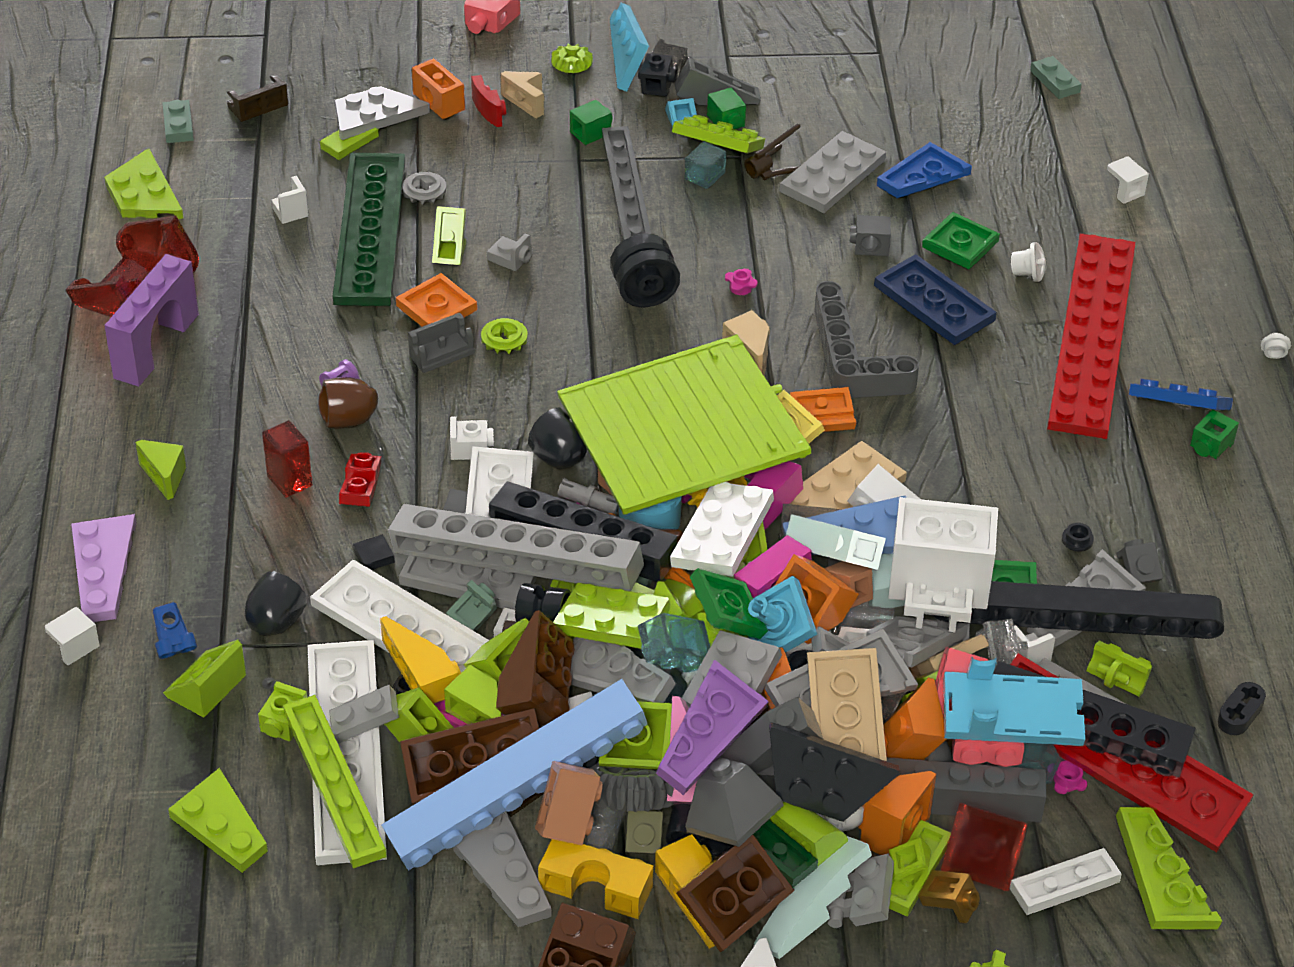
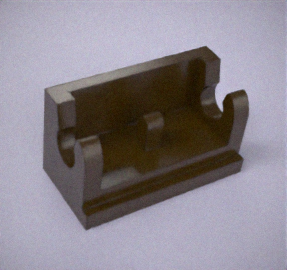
M277 75L270 76V79L274 83L242 95H238L234 90L228 91L227 94L232 98L227 101L228 108L243 122L287 106L286 82L282 81Z

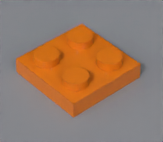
M442 273L396 297V306L421 327L457 313H461L463 317H466L477 311V301Z

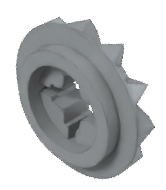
M431 172L412 174L403 182L404 197L410 198L412 203L420 201L423 205L429 201L434 204L435 199H443V194L446 192V182L440 175Z

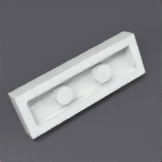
M1105 848L1013 879L1011 880L1010 890L1026 915L1120 883L1122 873Z

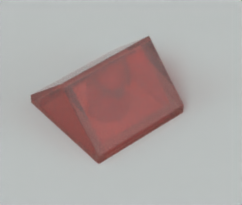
M960 803L941 871L970 874L973 881L1009 892L1011 880L1014 879L1023 854L1028 823Z

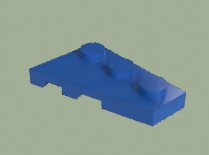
M929 142L877 177V186L894 197L900 198L971 175L972 166Z
M1141 379L1140 384L1130 383L1129 395L1214 410H1231L1233 398L1216 396V390L1199 388L1198 393L1187 391L1188 386L1170 383L1169 388L1158 387L1159 381Z

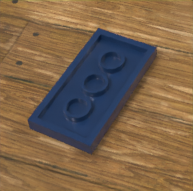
M916 254L875 277L874 286L954 345L996 320V311Z

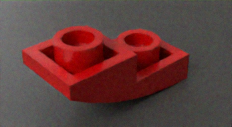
M482 75L471 76L472 99L476 108L491 124L496 127H502V116L506 115L504 99L500 100L497 89L490 90L489 85H484Z
M367 452L351 453L345 467V480L339 492V504L370 507L379 477L381 456H374Z

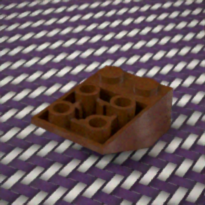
M540 610L534 612L499 676L496 709L504 715L535 708L539 728L570 710L568 699L569 687L572 683L571 663L575 651L573 640Z
M562 902L538 967H624L636 932L630 925Z

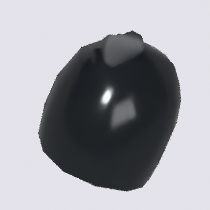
M560 407L548 410L541 415L534 423L528 437V445L533 453L549 466L558 470L575 466L584 459L588 450L574 424L569 421V415Z
M269 571L263 574L249 593L246 601L245 618L249 627L263 636L282 634L302 614L307 604L306 594L298 583L286 575L276 571Z

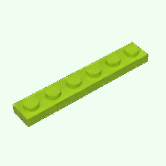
M316 695L284 704V715L352 868L354 869L386 858V848Z

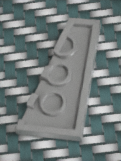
M880 629L838 649L876 648L881 697L916 690L918 686L917 681L884 629ZM808 664L766 683L765 690L775 707L799 697L811 708Z
M578 637L573 639L575 651L571 663V685L599 693L622 679L636 701L664 703L676 684L671 675L644 658L640 659L625 646L621 647L618 644Z
M506 811L495 817L486 828L474 830L464 836L462 841L453 847L455 854L461 860L464 859L473 870V875L481 884L484 883L489 888L494 900L517 927L552 917V908Z

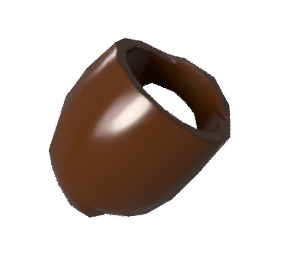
M336 377L323 380L322 389L319 393L318 407L327 428H350L368 421L377 407L379 398L376 389L370 387L361 379Z

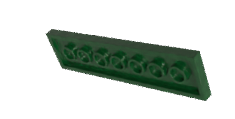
M350 153L332 296L333 305L391 306L403 191L402 185L405 171L404 153Z

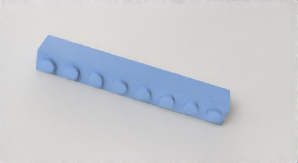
M620 679L386 821L381 826L408 871L413 867H421L427 864L433 855L445 848L450 849L458 845L467 834L489 826L493 819L503 812L513 811L521 806L526 798L535 793L544 792L552 761L582 767L585 762L593 757L607 754L613 748V745L621 740L638 735L643 727L647 725L644 712L624 681Z

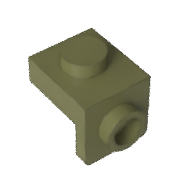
M650 810L649 812L628 811L625 853L655 855L656 850L661 849L663 812H657L656 810Z

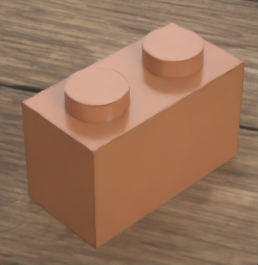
M552 761L535 829L542 837L583 845L585 835L588 836L593 826V816L591 815L593 804L598 802L602 792L601 777L593 769Z

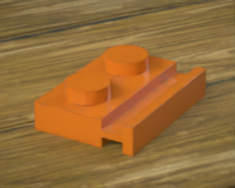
M849 387L790 392V395L822 423L825 429L823 432L855 429L856 419L854 418Z

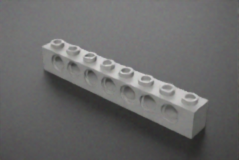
M409 504L402 505L388 529L394 553L572 583L592 584L625 591L632 590L644 566L641 546L638 541Z

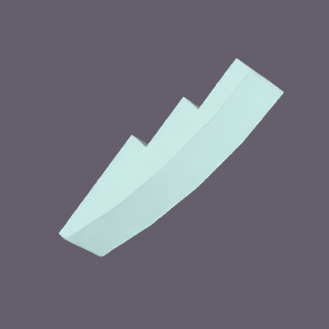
M847 836L848 842L793 887L795 891L779 903L755 940L754 945H756L759 939L767 938L772 955L780 959L830 919L826 906L851 887L847 875L872 856L869 845Z

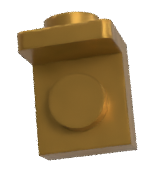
M932 870L918 895L923 906L953 909L960 923H968L980 901L979 893L974 886L970 874Z

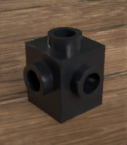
M647 53L644 63H641L638 68L641 94L668 95L671 83H675L677 79V67H673V56Z

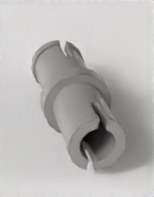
M566 478L562 480L563 484L559 486L558 497L578 502L583 506L605 513L618 515L619 505L614 496L598 491V488L593 485L586 487L569 481Z

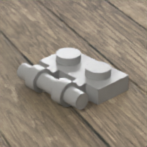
M889 854L868 858L855 869V872L847 875L851 887L826 907L830 919H828L830 927H841L845 917H849L855 926L888 920L894 861ZM853 891L852 898L845 899L846 892Z

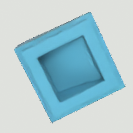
M693 98L668 101L665 107L672 128L674 121L697 115Z

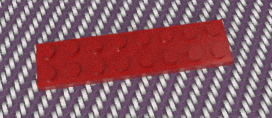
M1019 653L1010 663V665L1045 677L1059 678ZM1084 718L1086 725L1095 724L1092 720ZM1123 730L1113 731L1118 736L1128 735ZM1155 741L1146 742L1147 745H1149L1150 747H1161L1160 744ZM1040 744L1064 760L1080 767L1087 774L1141 807L1152 808L1159 818L1216 853L1254 796V794L1187 755L1179 778L1173 775L1164 776L1158 774L1153 768L1141 764L1133 765L1126 763L1120 757L1107 752H1094L1086 745Z

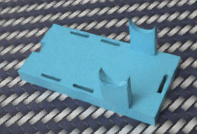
M971 657L967 673H944V739L1084 745V715H1077V710H1081L1083 705L1082 679L993 674L997 658L990 661H978ZM950 699H951V704H952V711H949V700H950Z

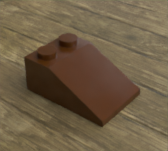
M752 834L740 847L731 845L676 894L719 952H722L795 890Z

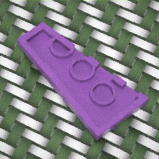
M714 660L670 743L656 774L684 795L710 768V765L766 708L768 700Z

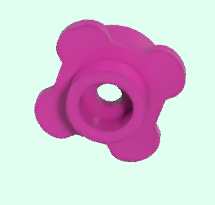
M744 268L738 269L734 273L728 272L725 274V280L730 282L729 288L732 293L746 295L752 291V288L757 287L758 281L751 276V270Z
M1066 760L1049 769L1048 774L1054 779V790L1057 793L1066 794L1074 790L1084 791L1087 788V781L1082 778L1083 769Z

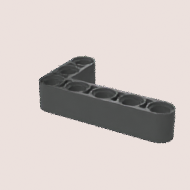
M833 281L819 283L816 287L814 312L831 388L849 387L851 398L906 395L914 392L917 386L918 360L909 355L858 357L841 286Z

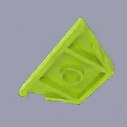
M150 149L144 150L104 177L105 185L122 218L145 217L157 219L158 213L174 214V219L183 218V210Z

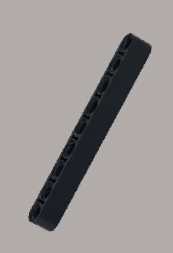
M991 581L987 609L972 608L971 620L968 623L1213 639L1219 637L1224 632L1222 602L1219 598L1212 595ZM933 615L940 621L949 622V617Z

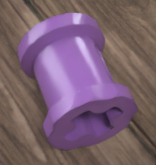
M346 359L339 362L337 368L330 372L325 371L319 376L321 386L323 380L336 377L359 379L356 367Z

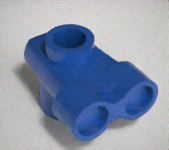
M169 603L153 609L158 642L155 643L159 659L169 658L178 653L190 652L197 648L194 634L187 631L176 603ZM172 618L175 622L168 625L163 622V619Z

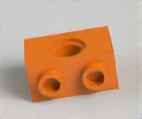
M433 58L412 67L413 94L420 100L428 102L430 109L438 116L445 119L465 110L464 84Z

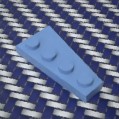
M899 497L807 518L886 538L882 554H893ZM789 522L783 523L784 536H786Z

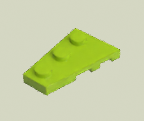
M220 768L168 809L172 820L242 873L268 852L266 841Z

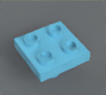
M794 576L756 596L749 603L748 611L750 615L765 623L768 632L761 639L748 636L749 639L780 648L783 647L786 653L817 635L800 581Z

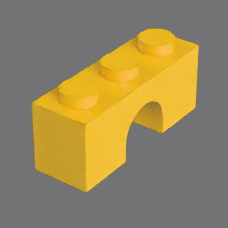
M552 839L538 866V880L543 890L571 899L577 887L582 883L589 881L599 882L606 886V910L639 919L653 887V865L647 864L640 859H631L614 854L607 849H598L585 844L578 845Z

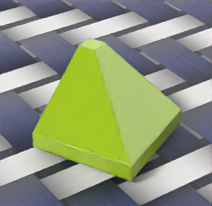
M921 837L889 849L890 857L894 861L893 874L896 881L929 867L931 850Z

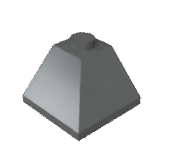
M720 757L697 780L685 827L689 833L740 847L784 804L782 799L747 764Z

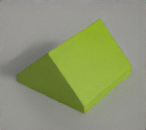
M237 639L205 651L163 692L164 695L204 718L246 676L242 644Z

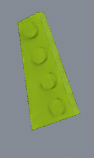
M1120 807L1116 814V819L1151 929L1218 930L1222 923L1221 917L1217 911L1212 912L1207 905L1206 893L1201 885L1196 886L1189 876L1188 871L1190 868L1183 857L1177 856L1171 847L1173 840L1155 811L1150 807Z

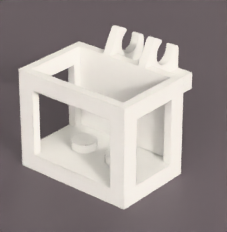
M899 497L888 599L905 600L904 615L916 617L915 628L922 629L924 614L949 617L948 632L955 633L957 621L970 623L972 608L987 609L996 553L997 507Z

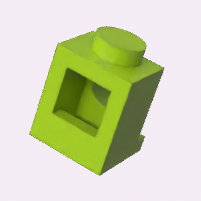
M276 681L274 691L258 713L260 731L270 737L291 741L294 735L284 715L283 705L306 698L307 691Z

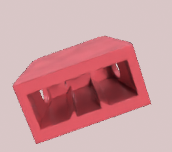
M466 0L464 4L465 24L469 31L474 34L480 33L481 30L499 33L520 14V0Z

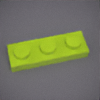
M920 820L908 842L918 837L925 841L931 850L929 867L898 881L895 880L893 874L889 909L907 917L909 916L932 870L936 869L950 845L953 833Z

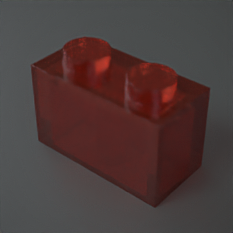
M288 420L263 431L267 477L284 497L287 498L313 486L308 441L292 422Z

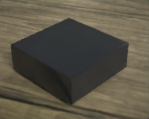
M383 534L353 543L354 553L360 564L370 570L395 563L394 554Z

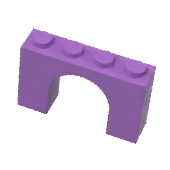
M165 254L104 325L113 379L139 387L153 371L151 332L156 316L158 317L159 325L185 332L199 315L191 261Z

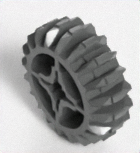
M599 763L590 767L601 777V796L598 802H594L595 805L601 808L623 810V812H649L650 810L668 808L674 804L671 801H667V794L672 797L674 788L656 774L657 769L599 766Z

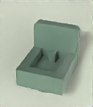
M470 580L466 584L468 590L446 612V615L476 632L493 614L497 606L493 599L495 594L488 586L482 582L477 585Z

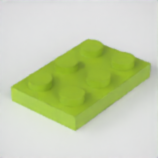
M701 115L684 117L683 120L674 121L673 133L744 153L763 149L766 139L758 136V132L755 130L743 128L742 131L733 129V125L730 123L718 121L717 124L708 122L709 118Z
M577 583L553 623L568 636L647 650L670 610V601L667 597Z

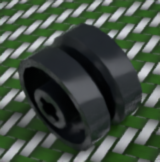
M645 233L629 237L614 249L610 257V268L619 292L624 301L632 306L641 308L657 306L675 294L680 285V272L674 261L671 249L666 240L658 235Z

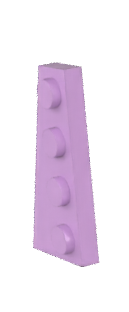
M135 514L71 524L81 611L92 622L117 619L123 590V577L126 575L127 557L131 551L132 533L136 527Z

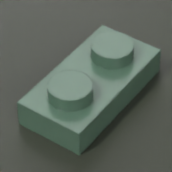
M1054 56L1031 62L1030 71L1058 99L1081 92L1082 84Z
M173 100L162 102L166 142L194 141L190 101Z

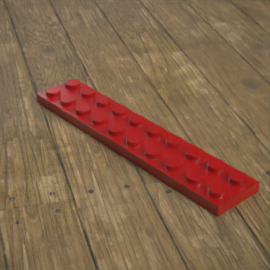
M1080 233L1047 430L1107 439L1136 242L1093 234Z

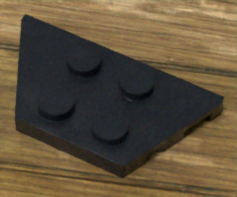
M773 722L769 725L776 794L783 802L844 822L894 780L900 772L899 765Z

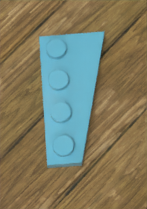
M620 3L618 9H615L610 17V28L617 88L627 92L649 45L631 7Z

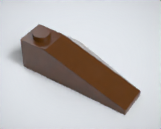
M535 708L400 741L412 805L538 730L539 725Z

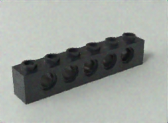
M506 481L489 503L490 518L640 542L644 566L639 574L640 577L655 582L662 581L672 568L670 556L677 546L676 535Z
M998 661L993 673L997 675L1045 677ZM1083 690V705L1081 710H1077V715H1084V718L1090 719L1095 723L1092 725L1085 724L1084 745L1094 752H1107L1120 757L1126 763L1133 765L1141 764L1153 768L1158 774L1164 776L1173 775L1180 778L1196 730L1195 727ZM1123 730L1128 735L1118 736L1113 731ZM1155 741L1161 747L1153 748L1147 745L1146 742Z

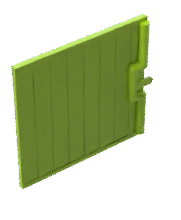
M738 334L557 391L560 401L623 515L784 462L805 458L807 455L812 454L810 445L776 395L782 392V385H769Z

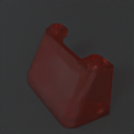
M176 215L127 222L116 235V246L123 258L99 283H91L85 278L76 279L65 291L76 306L112 317L165 254L191 261L193 273L198 267L199 255Z

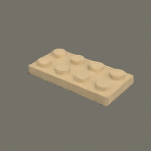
M861 441L803 481V490L782 513L789 518L791 514L807 518L853 507L847 500L877 464L882 466L901 483L906 481L907 472Z
M876 648L807 652L811 709L814 711L823 739L887 761Z

